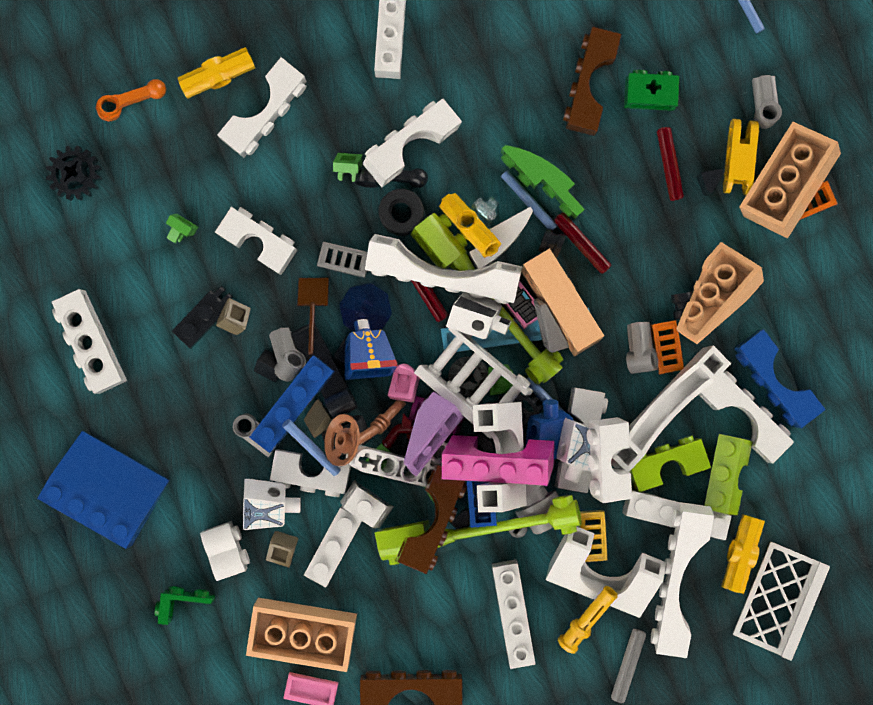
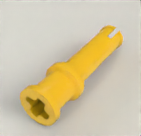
M605 586L581 617L572 620L567 632L558 637V643L565 651L571 654L576 653L578 645L583 639L589 638L593 625L614 600L618 598V594L614 589Z

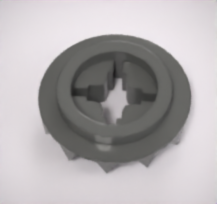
M462 357L452 364L448 374L450 381L454 379L460 368L462 369L471 357ZM482 361L476 366L475 373L473 374L477 384L468 381L459 387L461 395L472 396L487 378L488 371Z

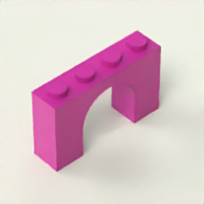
M452 435L442 452V479L548 486L554 467L555 441L529 439L526 448L522 451L495 454L478 450L477 436Z

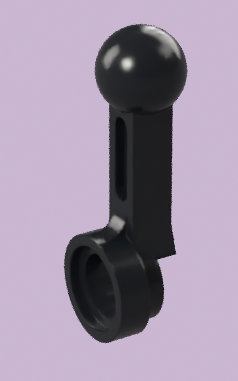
M415 168L412 171L402 170L391 181L410 183L415 188H422L428 182V175L421 168ZM367 169L359 170L358 174H356V185L367 188L379 187L378 182Z

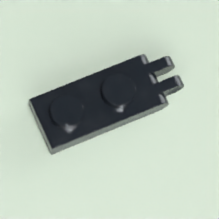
M223 286L216 292L210 290L172 330L190 349L217 322L227 299L233 298V295L230 293L223 299L220 298L226 291Z

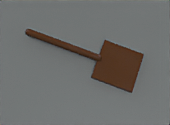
M299 278L298 306H310L309 355L313 354L315 306H328L329 278Z

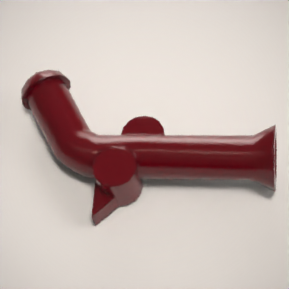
M403 413L402 423L391 429L387 437L382 440V445L387 449H391L402 433L407 434V438L410 439L414 421L408 419L405 413Z

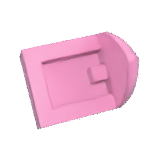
M399 364L395 369L388 392L390 399L414 403L420 378L414 373L416 370L410 365Z

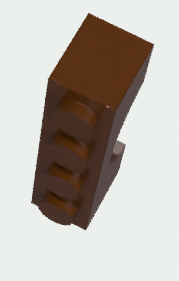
M595 27L591 28L589 34H584L581 48L585 49L583 58H578L575 72L579 73L577 82H572L569 97H573L571 107L566 106L563 121H567L566 129L595 136L597 133L603 106L593 98L589 88V80L595 70L602 66L613 64L617 55L621 34Z
M434 466L425 488L435 504L434 521L431 527L423 534L404 538L395 559L396 562L424 574H427L428 570H433L438 558L435 555L438 545L443 546L448 534L445 531L448 521L452 522L458 508L454 506L458 497L462 499L467 489V484L464 483L465 480L442 479V466Z
M403 670L391 671V674H381L380 671H367L366 675H361L360 705H388L395 695L406 690L423 692L430 697L434 705H462V674H457L456 670H443L442 674H431L430 670L416 671V674H406V671Z

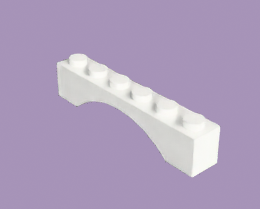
M374 234L369 241L365 270L371 271L376 276H395L397 280L404 282L413 280L420 282L421 285L426 287L440 286L449 292H467L475 298L489 297L498 303L508 304L515 301L522 266L497 261L489 266L475 270L456 271L443 269L418 258L399 239Z
M714 345L703 347L629 425L630 448L618 450L613 455L611 465L614 468H622L629 472L644 457L652 443L669 422L692 399L712 384L731 364Z
M680 502L679 510L674 511L672 524L675 526L674 535L670 534L668 541V550H671L670 558L665 559L666 567L664 574H666V580L660 585L659 596L662 597L661 605L656 606L655 620L658 623L657 628H653L651 632V643L655 645L656 654L687 658L691 632L680 609L679 588L684 570L690 559L710 540L714 514L710 506Z

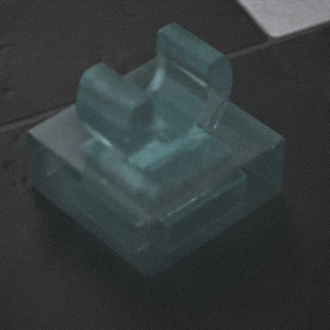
M493 197L486 203L479 198L470 209L475 211L478 218L488 227L498 215L494 210L499 203Z

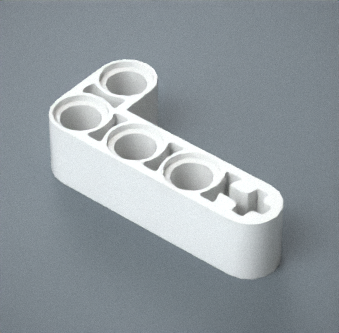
M443 442L437 453L432 456L417 476L413 475L410 470L406 474L403 473L405 456L362 445L358 446L354 458L348 464L365 473L426 487L429 478L426 480V474L429 470L432 473L434 466H442V452L447 443ZM364 456L368 457L369 462L359 460V458ZM387 459L386 466L381 469L382 461Z

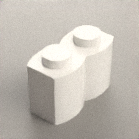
M232 521L200 533L216 581L245 572L248 569L247 564L250 563V559L246 549L242 550L239 540H242L239 527L237 525L233 526Z

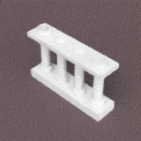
M450 328L448 330L455 335V338L435 363L429 366L420 365L414 372L441 397L453 403L460 413L473 425V405H479V402L501 375L513 386L499 403L513 402L520 392L524 395H531L533 392L529 387L531 383L520 374L514 375L471 338L472 335ZM464 343L475 353L454 379L446 382L440 376L442 374L441 370ZM483 359L494 369L471 397L465 398L459 393L461 390L459 387ZM488 431L483 432L489 439L492 438Z

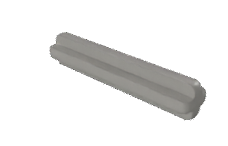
M632 630L611 695L612 700L624 703L646 638V633L642 630Z

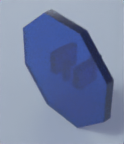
M371 283L350 287L339 304L343 324L354 332V322L357 320H369L370 330H383L392 316L388 294Z

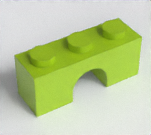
M719 434L704 506H710L712 511L738 515L742 490L738 488V478L742 467L748 466L753 441Z
M693 435L679 439L678 445L670 447L669 443L655 447L654 453L645 454L629 471L635 491L642 492L663 485L660 470L663 464L670 460L676 461L681 468L682 474L686 476L710 469L711 466L702 439H694Z

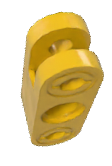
M732 119L730 122L723 181L724 193L730 194L734 184H741L743 194L747 195L753 186L759 134L758 121L748 122L745 139H740L741 120Z

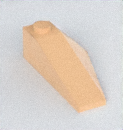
M720 242L704 261L701 275L698 281L696 280L690 301L686 304L676 328L677 331L696 344L702 341L743 305L764 282L762 267Z

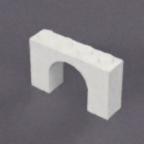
M521 402L473 405L474 432L488 431L494 440L496 454L515 453L524 449ZM489 482L477 485L478 512H505L527 506L526 484Z
M576 526L577 532L565 534L550 561L546 580L594 600L605 586H609L618 594V598L610 606L640 618L663 582L666 562L642 553L628 574L620 577L603 576L591 570L585 562L591 551L594 533Z

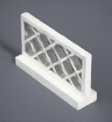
M770 541L733 635L792 661L830 566ZM773 549L784 552L787 563L773 567L770 560ZM788 554L793 557H796L797 559L791 561ZM801 560L810 563L811 567L808 574L797 577L792 564ZM769 563L771 569L765 571L766 566ZM790 566L795 579L781 584L776 570ZM773 572L778 586L764 591L760 582L762 576ZM805 579L803 586H801L800 581ZM797 582L800 594L797 598L788 601L783 587ZM758 586H759L761 592L755 594L756 591H757V588H758ZM780 589L785 602L771 607L766 594ZM763 595L769 609L755 614L751 603L754 598ZM795 603V606L792 610L790 604ZM787 606L791 614L789 621L778 624L773 611ZM750 609L752 615L746 617L748 610ZM770 612L776 626L762 631L756 617ZM754 619L759 630L758 633L749 636L740 632L744 622ZM786 626L784 633H782L781 627ZM778 629L781 636L778 648L767 644L764 637L765 633ZM761 635L763 642L756 639L755 637Z

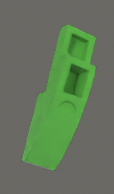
M505 145L501 149L502 161L510 169L514 167L519 172L518 178L526 187L531 186L535 189L542 183L544 185L542 190L551 199L555 197L561 204L559 206L560 210L568 217L572 216L576 219L585 210L568 192L575 183L556 166L542 157L517 147Z

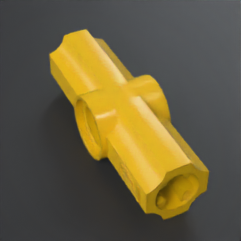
M244 47L224 57L210 58L203 62L200 68L177 78L182 91L188 99L210 88L218 89L224 87L233 78L255 69V66L247 48Z
M456 193L446 195L442 199L439 208L460 230L463 237L469 240L484 258L492 257L497 253L501 242L478 218L476 212L471 210Z
M742 514L736 538L732 540L728 549L727 561L729 562L721 587L744 594L751 568L755 567L758 560V543L765 521Z

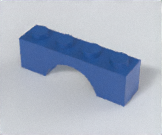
M764 329L757 330L734 348L738 353L735 355L737 360L744 367H749L753 373L751 377L759 387L763 386L766 389L768 400L775 407H780L784 413L782 418L790 427L803 428L826 410L810 389L791 391L778 382L774 374L773 362L779 349Z
M313 355L249 438L267 452H273L288 433L282 427L283 423L287 419L294 423L335 371Z

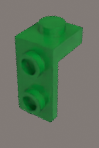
M171 586L169 590L161 593L160 601L156 602L155 616H158L157 624L168 625L172 622L175 600L212 604L215 601V595L209 594V591L204 589H195L193 593L184 592L183 587Z

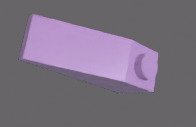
M435 392L422 403L417 411L403 462L415 476L420 473L463 419V415L453 403Z

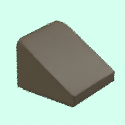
M228 298L216 326L235 335L240 334L246 329L251 308Z
M319 399L313 404L304 418L314 438L327 430L333 420Z
M275 531L270 541L266 561L290 568L298 538Z

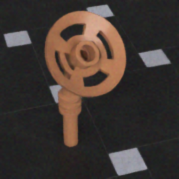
M396 400L384 414H379L371 422L370 427L359 433L358 424L352 416L346 414L336 416L327 428L324 441L325 453L330 463L335 466H345L350 463L359 445L377 434H382L390 426V421L406 405L405 401ZM347 421L351 423L350 428L343 429L341 425ZM335 433H337V434H336V437H335V449H334V436H335ZM342 453L348 454V458L344 460L339 459Z

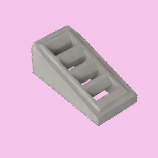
M323 242L317 266L366 278L367 270H365L368 252ZM332 249L333 254L330 264L325 263L328 250ZM338 251L343 252L340 266L335 265ZM351 254L350 266L347 268L345 267L347 255ZM357 256L362 257L359 270L354 269Z
M540 298L534 299L543 345L552 353L568 348V342L548 305Z

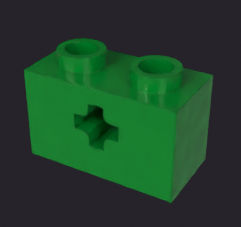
M633 70L626 77L624 108L674 111L678 106V75H673L670 71L648 74L646 70ZM649 85H652L653 90H656L654 94H651V90L647 89Z

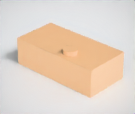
M792 122L739 206L743 216L788 239L840 156L841 152L838 142Z
M550 248L523 264V276L536 297L548 305L568 342V348L573 356L593 346L604 337L601 329Z
M258 598L253 606L246 656L347 672L357 614Z

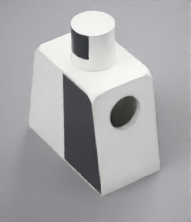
M463 292L452 307L446 327L486 339L492 330L506 335L511 321L499 316L502 308L500 303L489 297L475 298L470 293Z

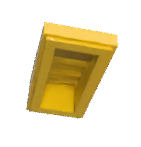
M581 511L582 524L579 527L585 530L599 529V534H594L593 539H600V544H592L591 549H601V554H589L585 562L606 561L605 511ZM598 519L599 524L585 525V520Z

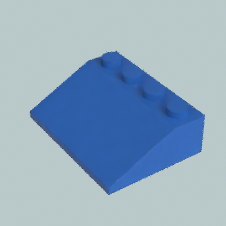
M82 431L49 477L37 499L127 549L133 546L170 480Z

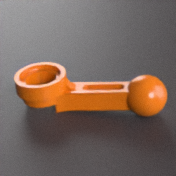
M153 79L148 82L147 86L119 95L102 96L96 103L97 114L105 121H114L120 117L122 108L149 98H162L166 93V86L161 80ZM105 102H113L116 105V109L113 112H105L102 109V105Z

